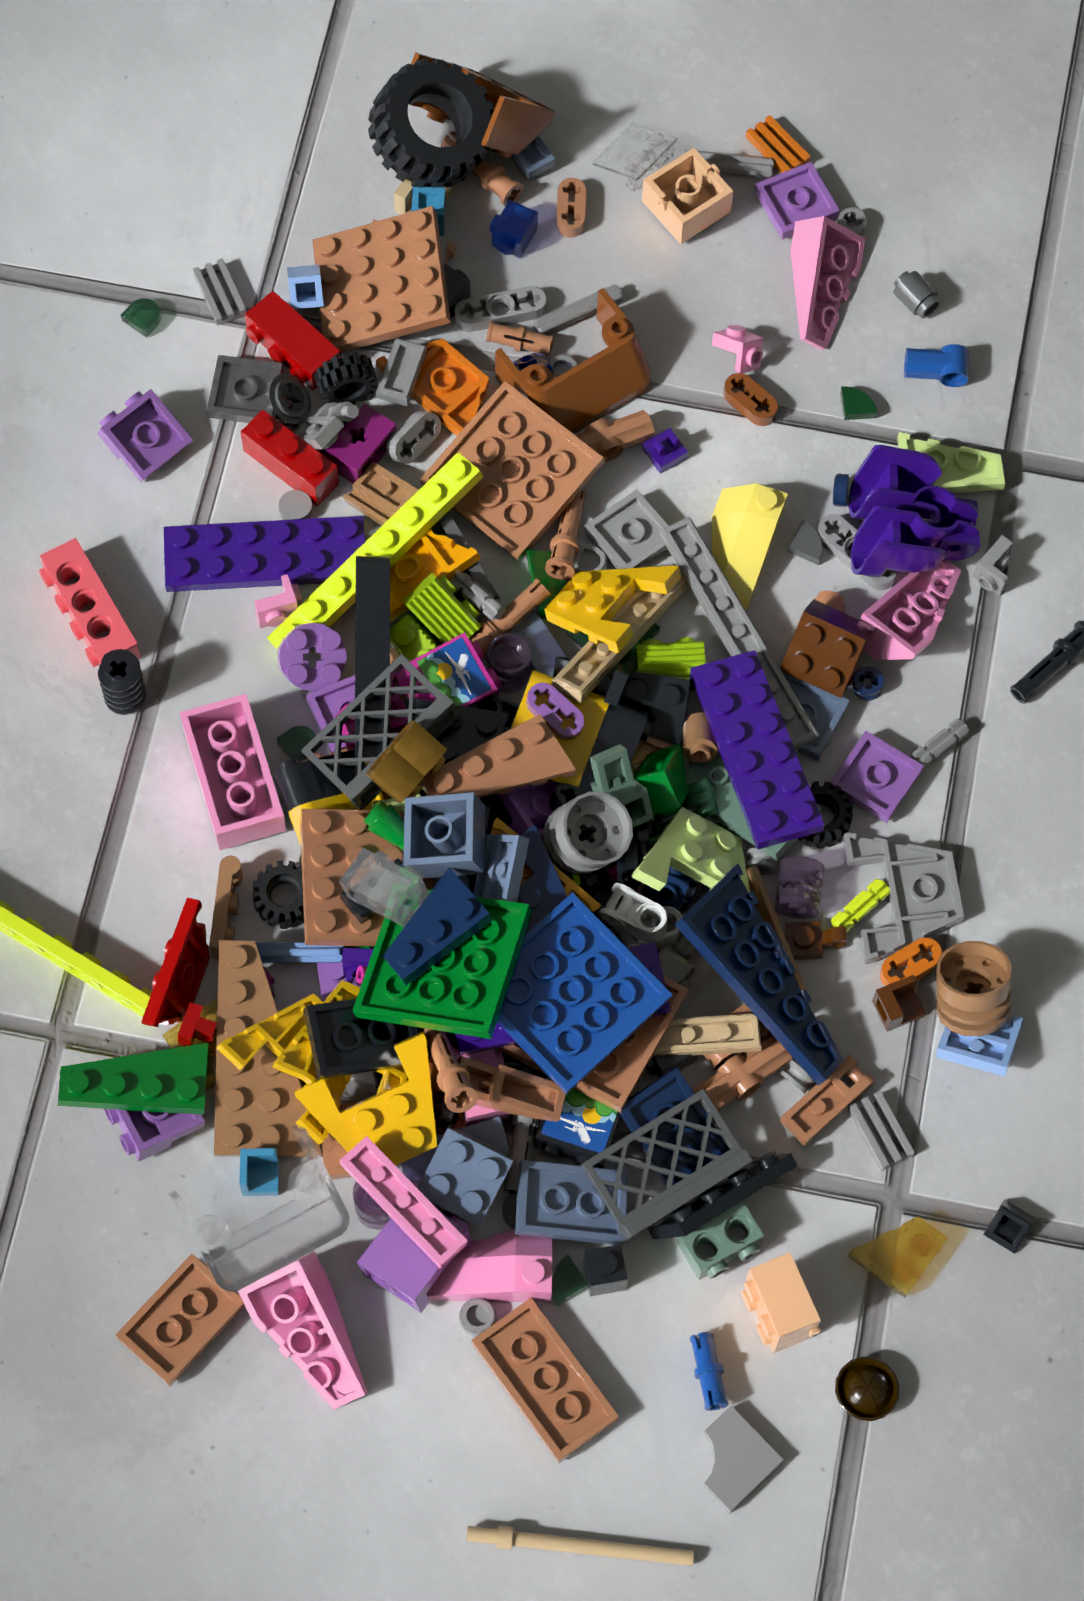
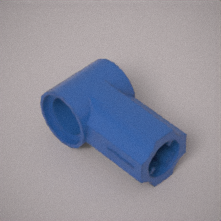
M958 344L946 345L941 350L906 348L904 377L935 379L947 387L963 386L969 381V350L965 346Z

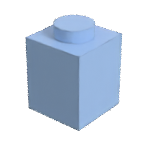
M319 264L287 267L291 307L293 309L324 306Z

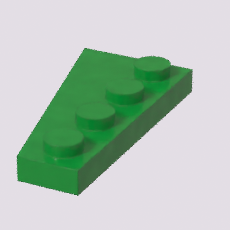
M208 1043L61 1066L58 1106L204 1115Z

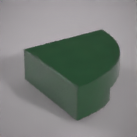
M841 386L840 396L844 420L877 417L876 405L866 393L853 387Z

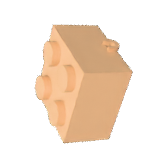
M692 148L646 177L643 181L642 202L680 244L731 213L733 190L720 177L718 167L715 164L710 165L695 148Z
M791 1252L749 1269L746 1281L744 1282L745 1290L741 1291L742 1298L748 1311H755L760 1324L756 1325L759 1337L764 1346L770 1345L773 1354L813 1338L814 1335L822 1332L821 1327H818L821 1319Z

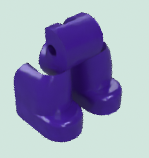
M875 445L857 470L850 487L849 514L852 518L865 519L859 527L852 544L851 569L853 573L869 577H880L887 569L911 573L928 572L937 568L943 560L959 561L974 556L980 548L979 530L976 527V519L978 517L977 501L956 498L947 489L934 485L935 481L942 475V468L932 456L908 449Z

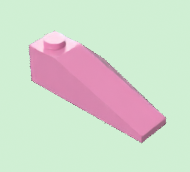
M943 560L933 570L928 572H910L862 613L859 620L875 627L865 652L875 660L914 659L932 643L962 570L950 561Z
M315 1251L272 1271L238 1290L253 1323L262 1333L266 1331L280 1346L278 1350L286 1358L290 1357L304 1372V1378L334 1409L368 1393L331 1283Z

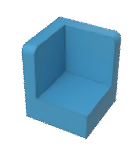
M413 187L412 211L433 206L437 212L439 235L444 236L446 216L445 188Z
M240 1149L239 1185L242 1196H279V1156L277 1149Z

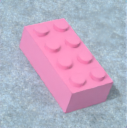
M243 694L179 712L219 850L286 832L284 814L247 695Z

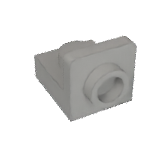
M1003 535L979 560L973 577L977 579L978 584L987 591H993L997 595L1004 591L1008 581V576L1002 571L1011 560L1008 553L1013 543Z

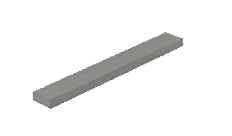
M687 517L661 529L660 537L679 566L680 571L730 656L753 650L756 651L794 749L798 750L817 741L819 733L692 519Z

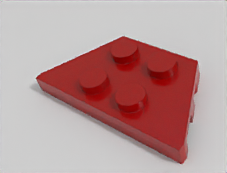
M186 898L174 934L166 943L164 950L165 958L161 969L156 972L153 978V991L141 1021L144 1025L159 1027V1023L171 1025L175 1022L182 1023L189 1003L195 1002L210 960L205 924L198 923L196 920L202 908L200 900Z

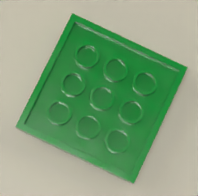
M395 885L352 1010L357 1018L492 1039L532 914L530 905L476 897L490 913L493 921L406 986L388 965L383 955L432 890Z

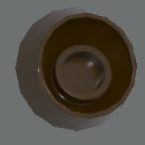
M859 1357L850 1360L841 1368L836 1378L835 1394L839 1405L848 1415L858 1420L875 1421L884 1418L894 1410L899 1399L900 1385L895 1372L887 1363L877 1358Z

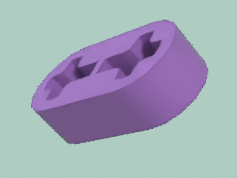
M537 683L531 687L526 699L528 710L534 716L540 714L557 737L563 740H571L579 736L584 726V717L581 711L548 683ZM537 693L540 696H543L545 693L550 696L548 704L554 709L551 710L546 704L537 706L535 704L537 699L535 694ZM557 713L565 719L572 716L575 719L573 724L575 729L573 730L571 727H567L565 730L562 729V719Z

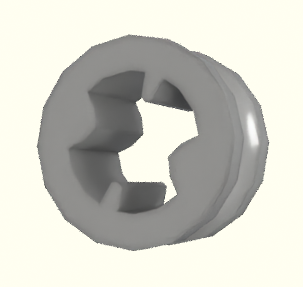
M853 207L844 209L839 214L838 224L860 236L864 234L867 222L864 212ZM850 220L857 222V224H854V228L847 226Z
M751 848L747 851V857L750 861L746 863V870L749 867L756 866L760 875L776 873L777 866L774 862L777 860L762 850H757V848Z
M791 1060L789 1062L790 1068L787 1071L782 1070L780 1074L805 1094L808 1091L807 1085L809 1083L814 1084V1081L804 1069Z

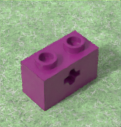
M364 404L359 409V414L356 418L345 422L344 428L338 434L336 442L329 448L324 449L325 457L337 465L340 476L354 484L372 462L378 464L386 454L387 441L397 430L396 423Z

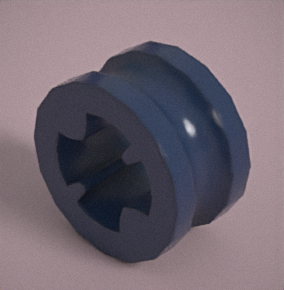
M871 666L859 669L854 676L852 684L855 696L864 701H872L878 698L883 689L884 676L877 668ZM865 678L871 679L872 689L865 688Z

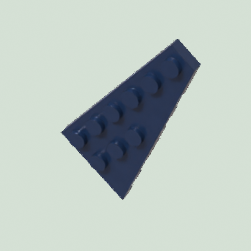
M736 864L675 926L813 1081L820 1085L830 1077L844 1059L824 1022L817 1020L809 1006L812 1000L807 990L801 991L793 976L796 973L793 964L771 923L764 922L755 906L759 901L753 891L748 893L740 878L744 873L739 864Z

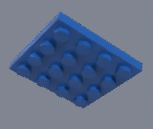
M572 892L525 934L497 1023L567 1095L672 998V994Z

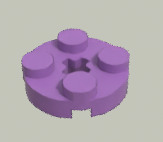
M303 623L297 625L287 633L278 647L277 661L280 671L289 682L303 690L315 691L337 682L346 666V648L340 635L323 624ZM310 647H315L316 653L321 654V659L316 661L315 666L309 667L310 663L307 660H303V654L309 653Z

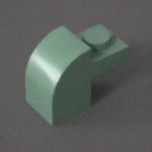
M619 744L590 757L595 781L591 783L593 792H605L616 797L626 807L632 820V828L654 819L647 788L633 779L625 747Z

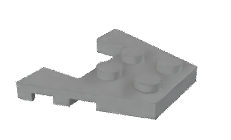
M850 832L843 834L842 839L847 867L883 863L887 885L890 889L889 896L895 926L861 930L860 940L865 964L877 961L901 950L917 939L927 938L963 921L964 912L952 851L909 843L907 846L887 842V839L874 837V839L857 837L856 833Z

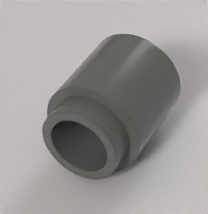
M905 271L894 282L895 289L893 294L914 315H919L922 319L931 315L941 302L937 297L938 292L917 271H912L911 273Z

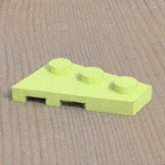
M898 433L899 448L926 453L939 463L942 468V475L935 481L934 485L945 488L951 493L1004 489L1005 479L1000 454L965 446L960 448L940 445L938 440L928 438L927 441L910 438V434Z

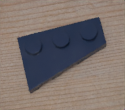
M449 867L384 953L383 957L407 986L493 921L485 907Z

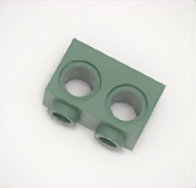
M742 1200L687 1236L678 1237L677 1244L699 1280L707 1275L710 1279H713L729 1269L727 1264L735 1259L740 1258L741 1261H745L756 1255L760 1251L759 1246L762 1244L764 1234ZM732 1227H741L746 1231L747 1238L741 1241L734 1240L730 1237L728 1230ZM702 1244L711 1245L715 1249L716 1255L712 1258H704L698 1254L697 1247Z

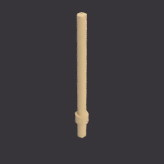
M498 1525V1529L468 1526L466 1539L469 1542L496 1544L497 1549L511 1550V1547L515 1546L687 1566L693 1565L694 1558L693 1550L513 1531V1527Z

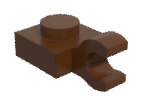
M820 921L785 923V937L790 945L794 960L822 959L823 949L846 948V927H832L821 931Z

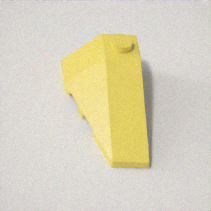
M757 483L722 489L711 519V553L746 612L784 515L788 493Z

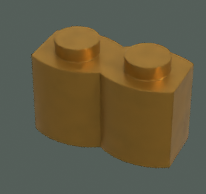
M410 721L395 737L389 747L377 758L365 775L396 802L402 803L405 798L417 796L423 787L420 781L428 772L433 775L440 769L446 760L443 754L447 749L416 721Z

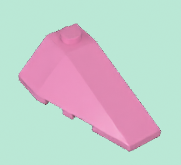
M825 216L795 221L791 246L800 340L821 350L827 349L839 321L838 310L841 303L848 300L851 293L848 290L851 280L858 277L861 270L866 239Z
M515 1229L473 1241L469 1248L464 1247L453 1257L426 1293L429 1300L468 1301L473 1298H483L492 1302H525L532 1298L535 1303H551L552 1238L515 1235Z

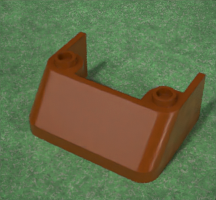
M415 52L411 64L413 65L416 60L427 59L429 64H431L437 58ZM445 61V65L450 66L452 64L451 62ZM461 66V72L466 75L470 72L477 78L474 82L479 87L484 86L488 92L485 98L487 102H493L495 109L481 143L483 146L493 148V152L510 158L511 154L518 155L552 124L556 114L555 110L478 71ZM425 102L409 104L428 111L426 117L444 124L445 119L451 120L442 109L433 104Z
M604 288L598 290L596 319L602 325L601 336L608 347L565 373L555 377L549 368L541 364H532L519 371L502 348L495 351V378L502 385L506 381L573 434L648 390L651 383V370L634 326Z

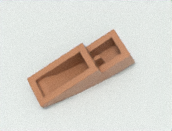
M464 1056L457 1059L459 1064L467 1068L470 1075L469 1084L475 1087L478 1094V1100L475 1105L535 1119L554 1122L560 1120L566 1094L555 1082L501 1064L494 1067Z

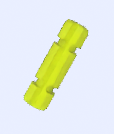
M875 879L867 886V891H861L843 908V913L839 911L832 917V925L834 927H846V932L854 927L855 920L859 922L878 905V900L883 901L890 894V889L886 882L882 879Z

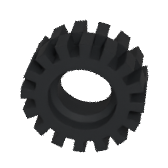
M353 352L351 356H348V353H344L341 358L334 356L331 358V362L325 361L322 363L323 367L316 369L315 379L324 404L330 402H350L356 405L357 400L361 402L367 400L366 396L371 397L374 394L373 390L378 388V381L370 357L367 358L363 353L360 356L356 352Z
M815 781L812 783V787H810L816 804L828 806L834 813V819L831 823L824 825V831L798 838L799 841L805 838L807 840L806 845L809 847L812 846L813 842L817 843V849H823L825 843H828L829 847L835 846L836 840L841 842L843 834L849 831L853 818L852 802L848 803L849 795L846 792L844 794L840 793V786L836 785L834 789L829 788L831 782L825 781L824 786H819V781Z
M283 860L277 861V867L274 868L271 863L265 866L266 872L263 873L260 870L257 874L258 880L253 882L252 894L256 912H259V916L263 921L267 919L268 924L272 927H275L276 923L280 924V929H286V924H292V928L297 927L299 920H302L304 923L302 865L300 864L297 868L295 862L289 861L288 866L283 865ZM280 884H291L297 889L298 897L294 903L288 906H280L271 899L273 889Z

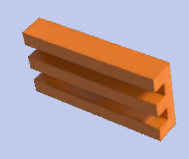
M771 115L765 118V122H758L755 129L750 128L746 131L745 137L765 158H772L774 167L780 173L810 162L811 156ZM762 134L763 137L773 146V149H774L779 155H782L792 166L789 167V166L763 141V139H762L759 135Z

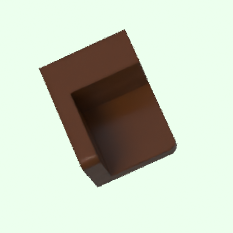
M914 975L875 991L872 1002L887 1032L921 1019L925 1015V1011L914 991L917 983Z

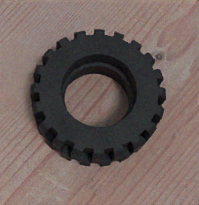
M427 59L416 60L413 65L409 63L404 65L397 73L390 77L373 101L374 106L369 112L368 120L372 124L368 128L369 138L376 141L372 146L376 156L382 155L384 161L381 164L387 171L392 168L397 173L395 176L402 182L408 179L412 181L411 186L422 188L425 184L432 188L442 187L443 185L446 188L452 187L460 180H465L488 155L487 152L490 148L483 146L481 143L495 110L493 102H487L485 97L488 95V92L483 85L479 87L474 82L477 78L470 72L467 75L461 72L462 67L455 63L447 66L445 65V60L434 59L429 64ZM415 102H425L442 109L449 116L455 127V146L437 147L422 140L410 124L408 105Z

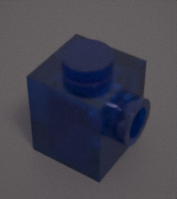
M509 200L501 215L496 214L490 224L489 232L492 233V247H495L505 255H513L521 259L538 229V212Z

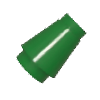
M380 800L364 818L363 822L369 826L367 830L394 846H398L403 851L404 819L391 803L387 805Z

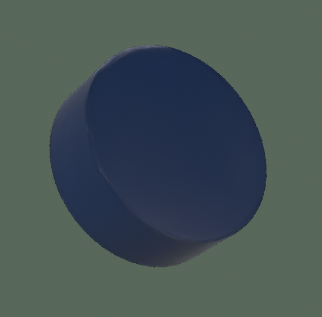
M837 473L835 475L833 487L834 506H847L849 474Z

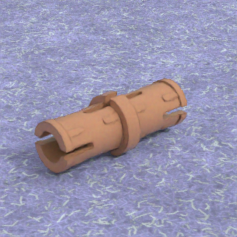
M490 322L486 342L514 347V351L521 352L523 349L550 356L554 336L528 331L525 326L515 328ZM507 335L534 341V343L507 337Z

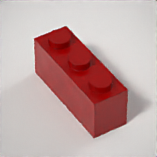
M274 291L270 292L245 313V331L248 337L255 344L261 343L275 362L283 363L290 370L291 375L300 379L312 391L318 388L315 379L316 369L323 367L322 363L325 361L331 362V358L334 356L341 358L340 350Z
M263 409L240 431L243 451L294 490L305 492L316 507L339 485L337 465Z

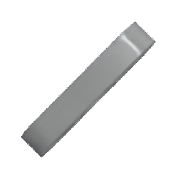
M528 286L463 299L455 306V324L462 331L474 332L488 329L490 322L509 325L534 320L545 313L546 295L542 289ZM533 299V302L536 303V306L531 307L530 304L527 303V300ZM514 301H517V307H519L518 311H515ZM502 303L509 307V311L506 314L498 315L491 308L495 304ZM486 307V317H483L482 308ZM470 311L474 318L468 319L464 312Z
M826 515L820 520L817 530L822 545L851 569V556L848 553V549L852 547L858 530L839 515ZM836 527L839 529L838 535L835 533L831 535L826 534L827 528L832 530ZM841 539L844 541V544H843L842 547L840 546V544H841ZM887 569V577L884 575L880 577L858 576L876 590H887L895 583L898 571Z

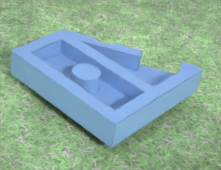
M1019 1016L1012 1017L1011 1023H1005L1003 1027L994 1033L980 1037L963 1036L949 1030L945 1026L937 1048L936 1058L1006 1076L1024 1018Z

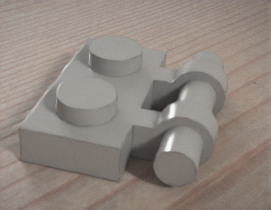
M350 402L326 403L313 417H307L293 433L314 449H327L338 439L337 433L344 427L342 422H349L356 418L359 410Z

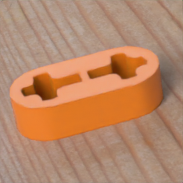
M923 937L886 958L880 970L882 984L886 986L901 980L897 975L889 976L891 966L897 970L907 965V968L902 973V979L914 975L916 980L932 972L937 967V961L942 955L940 945L931 938ZM920 949L924 952H932L930 962L926 958H922L916 963L914 962L920 953Z

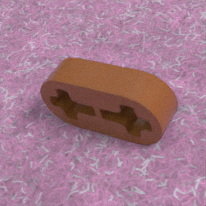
M743 373L732 374L726 379L723 395L732 407L757 426H767L774 422L778 403L769 392ZM733 386L737 389L741 386L744 387V393L742 391L734 393ZM757 406L759 408L769 407L768 413L766 411L758 413Z

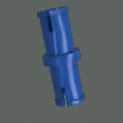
M698 1333L699 1338H697V1335H692L689 1339L692 1343L697 1366L694 1369L695 1378L700 1380L705 1410H720L719 1405L722 1408H726L729 1403L726 1399L721 1376L724 1373L723 1364L718 1363L713 1333Z

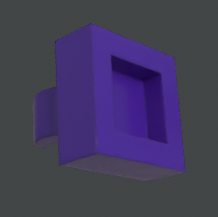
M671 428L643 443L642 450L660 474L688 458L687 449Z
M343 948V974L346 975L348 983L353 984L359 966H368L373 949Z

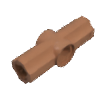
M641 410L612 422L609 419L597 420L591 423L583 433L575 436L604 457L605 462H609L620 456L624 449L653 438L655 431L648 412Z
M771 1036L761 1043V1051L747 1052L745 1055L739 1053L719 1067L715 1075L703 1081L700 1085L693 1088L692 1091L696 1094L704 1089L717 1111H720L734 1100L741 1101L753 1094L762 1086L765 1079L787 1066L792 1060V1056L774 1036Z

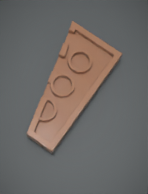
M539 714L442 765L433 775L427 773L420 781V784L423 785L422 789L426 796L474 792L481 799V797L495 793L502 795L513 792L514 788L530 784L532 786L547 783V780L563 776V778L576 775V768Z

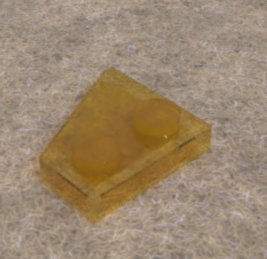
M917 1216L903 1223L901 1227L895 1230H889L860 1247L852 1248L847 1257L906 1298L943 1247L948 1237Z

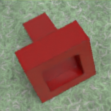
M192 1002L189 1003L178 1032L179 1045H193L195 1039L212 1044L217 1032V1023L203 1018L204 1006Z

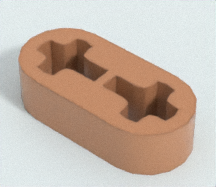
M577 178L563 180L558 186L557 230L563 236L571 238L580 235L585 227L586 186ZM569 191H575V202H568ZM568 213H574L573 225L567 224Z

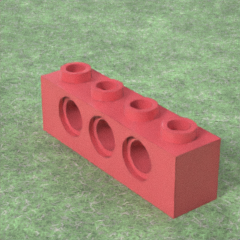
M74 538L41 554L40 558L43 568L39 570L40 576L47 588L53 586L57 592L54 599L61 613L65 614L68 612L73 621L69 622L70 628L78 641L84 639L88 646L84 651L92 667L100 666L104 654L111 650H127L133 653L137 659H140L141 656L135 638L78 540ZM70 579L79 580L77 583L72 585L65 584ZM86 605L94 606L93 609L89 611L80 610L83 606ZM99 632H109V635L104 638L95 637Z

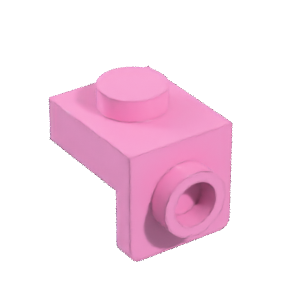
M729 325L727 329L713 333V346L737 354L735 372L742 374L760 368L763 358V337L746 332V328L739 325Z
M288 574L281 576L284 593L254 601L256 617L260 628L279 626L298 608L297 604L302 603L299 587L297 584L291 585Z

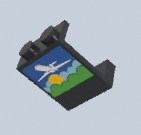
M572 1089L565 1095L560 1120L558 1122L541 1121L536 1135L535 1148L540 1149V1153L548 1158L559 1160L561 1157L575 1161L574 1164L576 1166H581L585 1161L610 1147L620 1114L599 1101ZM606 1160L600 1161L593 1168L604 1169Z

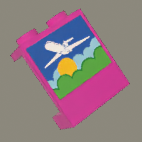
M465 632L410 661L443 694L445 693L455 705L470 707L473 703L476 704L492 694L499 696L497 688L501 687V683L492 668L486 670L481 661L485 656L476 640L470 642ZM403 667L394 676L398 687L410 686V673ZM416 680V686H423ZM416 693V699L436 700L431 693ZM403 694L404 697L409 698V694Z

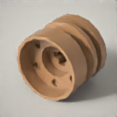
M966 941L954 944L945 950L937 961L936 1012L941 1023L949 1030L963 1036L980 1037L994 1033L1003 1027L1010 1017L1012 964L1008 956L997 946L983 941Z

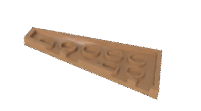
M219 940L217 1046L225 1039L233 1037L246 1028L277 1013L255 941ZM263 1045L241 1070L216 1048L214 1156L240 1157V1149L275 1148L279 1157L323 1158L320 1145L295 1123L307 1110L294 1094V1090L301 1088L299 1079L272 1068L278 1057L266 1045Z

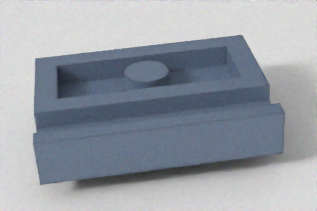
M485 834V874H477L473 891L474 896L517 902L524 864L527 858L529 838L520 835Z

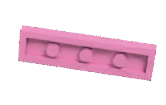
M367 1136L340 1159V1165L440 1269L468 1244V1240Z

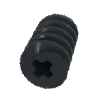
M123 649L111 650L104 654L98 669V679L106 706L115 714L127 715L136 712L145 703L147 695L139 660L133 653Z

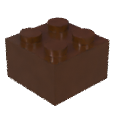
M813 599L802 613L780 669L789 675L842 698L851 686L875 627Z

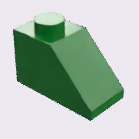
M680 744L650 752L634 777V780L647 788L653 815L661 813L662 816H668L680 810L688 794L683 749Z

